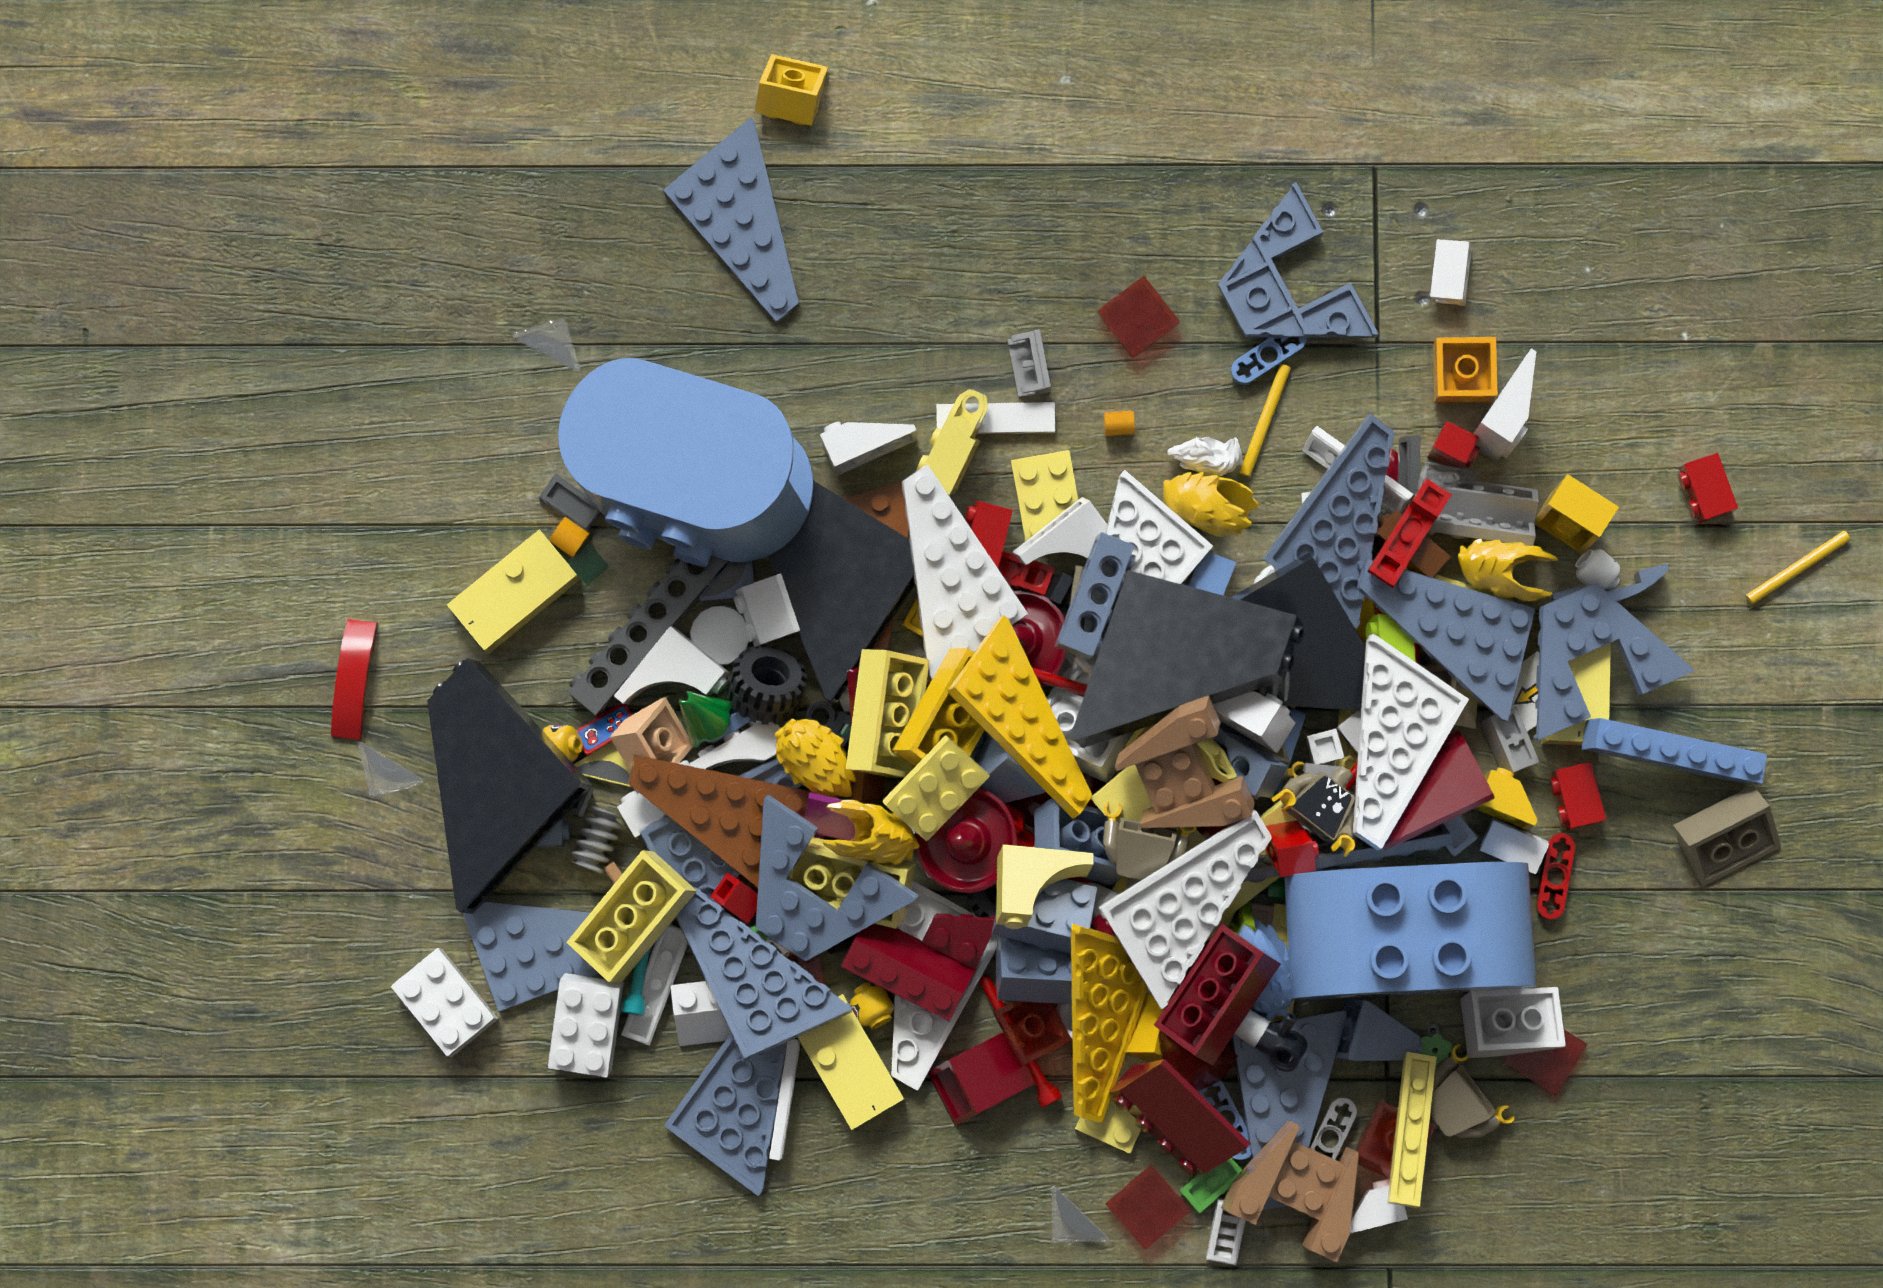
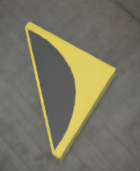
M613 742L574 764L584 776L631 787L627 784L630 770Z

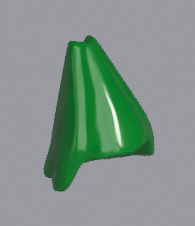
M686 692L689 697L687 701L679 700L683 727L688 733L689 741L694 748L698 749L702 742L714 741L725 734L730 724L729 714L734 710L731 706V701L693 692Z

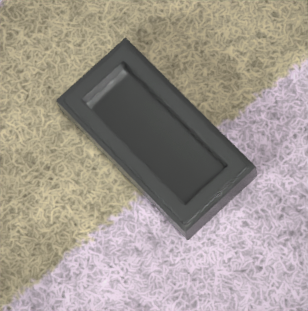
M1405 436L1399 439L1398 484L1413 493V496L1419 490L1421 436Z
M557 474L553 476L538 497L539 500L587 532L601 514L587 495Z

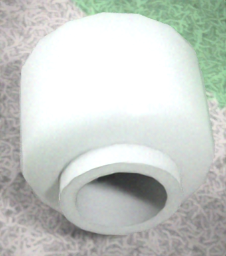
M1602 549L1587 550L1575 564V567H1577L1576 577L1586 587L1596 583L1603 590L1611 591L1620 581L1618 578L1620 565Z

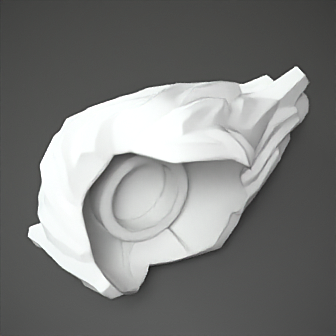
M1196 437L1181 445L1169 448L1167 451V455H1172L1174 459L1181 461L1180 466L1182 468L1199 473L1203 472L1204 476H1223L1233 472L1237 465H1243L1240 444L1235 437L1225 444L1210 437Z

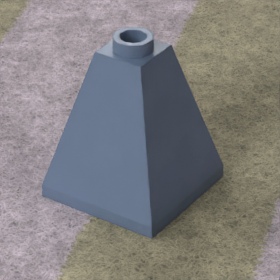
M989 734L974 759L990 775L979 788L994 794L1003 803L1046 792Z
M1345 998L1342 1010L1347 1011V1019L1335 1058L1351 1061L1404 1060L1406 1052L1421 1054L1423 1043L1420 1041V1036L1368 1001Z

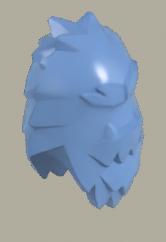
M1255 919L1256 932L1249 926L1243 925L1239 935L1281 963L1251 1008V1010L1260 1013L1262 1017L1270 1021L1277 1015L1285 1016L1287 1008L1293 1002V999H1291L1289 952L1285 942L1279 939L1272 925L1266 927L1258 919Z

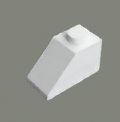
M1390 1179L1373 1182V1189L1366 1190L1352 1214L1350 1233L1408 1219L1405 1206L1387 1203Z

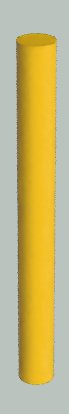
M1279 365L1245 455L1243 465L1239 471V474L1242 476H1251L1291 367L1287 365Z
M1842 531L1746 594V599L1751 605L1755 604L1851 540L1850 536L1846 531Z

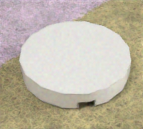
M725 606L711 607L701 612L694 620L690 631L691 641L721 666L729 665L735 662L742 651H746L749 641L744 631V625L747 623L743 616L734 609Z

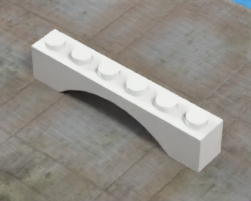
M756 721V723L749 722L751 727L742 733L739 729L735 730L723 738L725 743L716 748L714 745H710L698 753L700 758L690 764L688 760L679 764L711 770L733 762L752 761L764 763L777 756L775 747L777 739L774 734L780 727L773 722H769V725H762L760 721ZM636 791L621 798L622 804L617 806L637 840L641 838L638 830L666 816L663 811L640 793L637 794Z

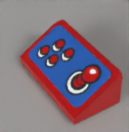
M621 703L577 729L583 742L582 749L587 757L612 742L610 736L625 719L632 716L626 704Z

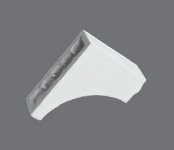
M1081 497L1015 549L1013 554L1019 562L1025 565L1041 556L1058 552L1074 553L1088 559L1096 536L1101 532L1106 533L1107 523L1090 500Z
M670 626L614 696L622 703L630 704L643 691L664 683H685L711 696L714 692L719 694L728 683L726 677L730 672L678 629Z

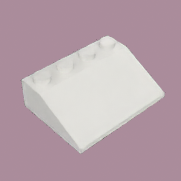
M1532 348L1473 433L1479 437L1475 444L1480 447L1479 452L1495 463L1498 462L1501 456L1507 459L1528 430L1523 425L1529 417L1536 351Z

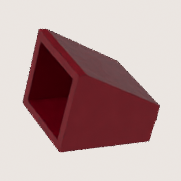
M1006 1030L947 1060L928 1072L955 1126L1035 1084L1031 1067L1024 1062L1019 1050L1008 1040Z

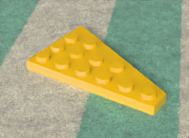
M1004 615L993 625L947 692L1073 819L1081 814L1092 797V793L1010 620Z
M1072 924L1071 975L1074 1115L1103 1123L1112 1096L1109 1094V1091L1117 1082L1148 987L1116 936Z

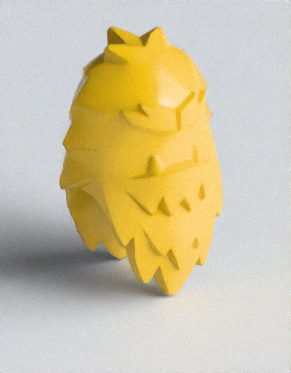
M1189 472L1181 476L1178 475L1170 481L1165 480L1163 482L1162 502L1188 525L1217 537L1240 535L1242 533L1241 529L1248 528L1252 524L1246 518L1250 515L1249 511L1259 507L1257 500L1252 497L1253 492L1250 488L1232 479L1222 478L1217 475L1205 477L1203 472L1195 475Z
M1480 538L1475 540L1468 548L1461 545L1460 553L1458 554L1462 573L1475 589L1491 591L1498 598L1515 597L1527 602L1537 601V599L1552 595V592L1520 585L1512 577L1513 568L1522 562L1558 561L1557 557L1543 551L1541 547L1524 545L1522 542L1502 543L1500 540L1483 542Z
M791 719L774 734L777 739L775 747L778 762L783 765L786 774L790 773L795 785L802 783L816 794L837 799V795L844 797L852 796L851 782H856V777L853 770L846 769V752L841 745L844 741L843 738L832 733L830 728L809 719L797 721Z
M841 800V802L827 805V808L831 809L830 811L847 816L855 825V836L852 841L822 840L824 846L835 852L836 855L851 857L852 860H873L874 863L891 862L894 866L901 863L905 858L911 860L913 849L919 848L911 827L895 813H888L880 805L863 804L857 800Z

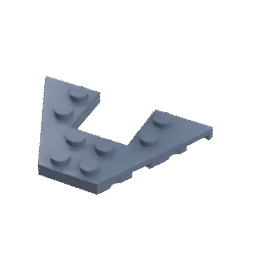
M1296 182L1292 184L1291 189L1279 205L1275 207L1270 217L1263 223L1252 238V241L1233 263L1228 273L1218 283V288L1245 338L1378 337V332L1351 283L1297 308L1272 260L1323 236V230Z
M1596 583L1545 604L1539 608L1541 630L1538 633L1540 656L1536 676L1538 698L1535 701L1537 724L1534 740L1543 739L1591 717L1568 664L1569 660L1616 641L1638 695L1694 672V669Z
M767 795L763 803L756 928L789 951L807 961L912 903L919 897L918 894L870 862L865 865L838 909L803 887L789 876L817 832L818 827L770 795Z

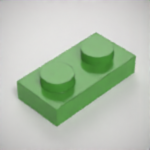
M1230 1158L1208 1173L1196 1175L1179 1191L1200 1214L1231 1186L1233 1180L1242 1169Z

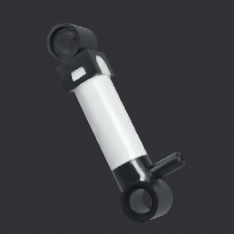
M1190 967L1188 968L1187 972L1185 973V978H1186V976L1188 975V973L1190 972ZM1178 984L1170 999L1173 997V995L1175 994V992L1181 984ZM1250 1010L1234 1034L1269 1056L1272 1065L1283 1072H1290L1296 1069L1308 1048L1305 1037L1301 1033L1291 1030L1297 1021V1017L1293 1013H1287L1278 1027Z

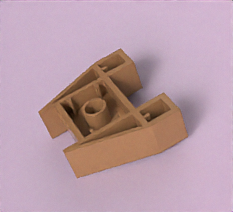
M1209 695L1180 705L1118 753L1115 764L1116 771L1135 765L1153 807L1143 810L1140 822L1141 828L1225 826L1253 815L1255 802L1244 776L1215 785L1197 745V742L1217 736L1220 720Z
M1288 1120L1236 1176L1221 1208L1255 1225L1268 1197L1303 1212L1314 1219L1302 1246L1337 1262L1350 1235L1359 1152L1346 1147L1340 1162L1294 1141L1301 1125Z

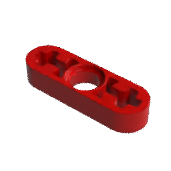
M1558 833L1549 838V846L1544 855L1536 899V911L1540 917L1546 920L1558 918L1565 908L1575 852L1574 840L1565 833ZM1560 839H1563L1564 845L1568 846V851L1562 852L1560 861H1567L1566 866L1561 863H1549L1550 858L1554 860L1557 858L1558 851L1553 848V843H1558ZM1551 868H1558L1563 872L1564 879L1561 884L1553 885L1548 881L1547 873ZM1545 887L1550 890H1561V896L1557 893L1554 894L1553 904L1558 905V909L1553 910L1551 914H1547V908L1542 907V903L1547 902L1550 897V892L1544 893Z

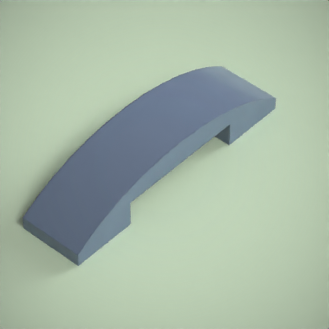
M1668 564L1640 570L1634 574L1636 584L1607 591L1606 593L1618 603L1633 598L1660 579L1668 571ZM1581 586L1553 593L1548 597L1549 603L1580 590Z

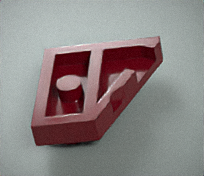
M936 913L921 943L976 969L993 935L992 929L995 915H991L990 918L973 917L971 914L953 916L951 914Z

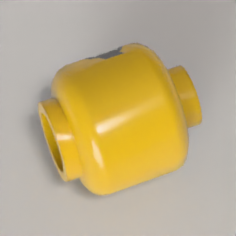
M549 725L545 727L543 731L571 762H574L583 747L582 739L577 730L569 725Z
M867 982L854 990L856 995L851 999L850 1006L861 1026H870L871 1029H876L892 1019L891 1014L894 1011V1005L885 989L877 985L871 986L870 982Z

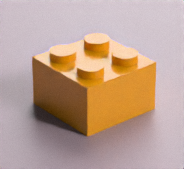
M1438 337L1433 343L1434 403L1494 402L1498 396L1496 337Z

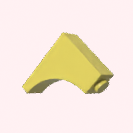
M1003 845L997 857L996 924L1005 925V927L1010 929L1027 927L1032 917L1033 905L1037 896L1045 888L1057 881L1071 877H1087L1093 866V853Z

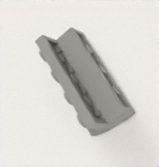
M1420 473L1419 489L1426 479L1431 481L1445 480L1444 484L1455 485V482L1450 480L1475 483L1456 487L1446 486L1449 488H1443L1451 493L1452 496L1427 534L1443 533L1457 539L1471 537L1481 538L1483 542L1500 540L1505 543L1522 542L1524 545L1534 546L1536 536L1534 523L1539 503L1537 489Z

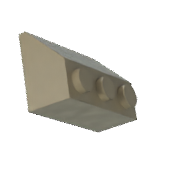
M1753 785L1673 825L1679 846L1701 887L1781 848L1770 805Z

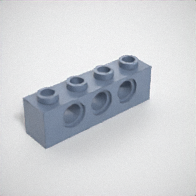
M1103 532L1096 536L1054 646L1055 648L1085 660H1089L1094 654H1099L1104 640L1101 634L1104 626H1109L1114 611L1111 607L1114 599L1119 597L1123 585L1122 578L1125 571L1131 570L1136 555L1132 554L1135 545ZM1102 563H1109L1113 566V577H1107L1102 573ZM1092 590L1100 591L1103 594L1104 602L1102 605L1095 604L1091 600ZM1081 618H1088L1092 621L1094 626L1092 632L1088 633L1082 630L1080 626Z
M1220 722L1218 735L1212 737V739L1225 753L1228 751L1227 757L1235 770L1236 778L1244 776L1253 799H1258L1259 797L1272 798L1288 766L1237 731Z

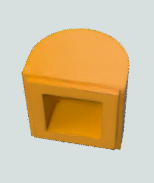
M1105 412L1103 415L1105 437L1135 435L1134 412Z
M564 517L549 541L574 558L590 533L567 517Z

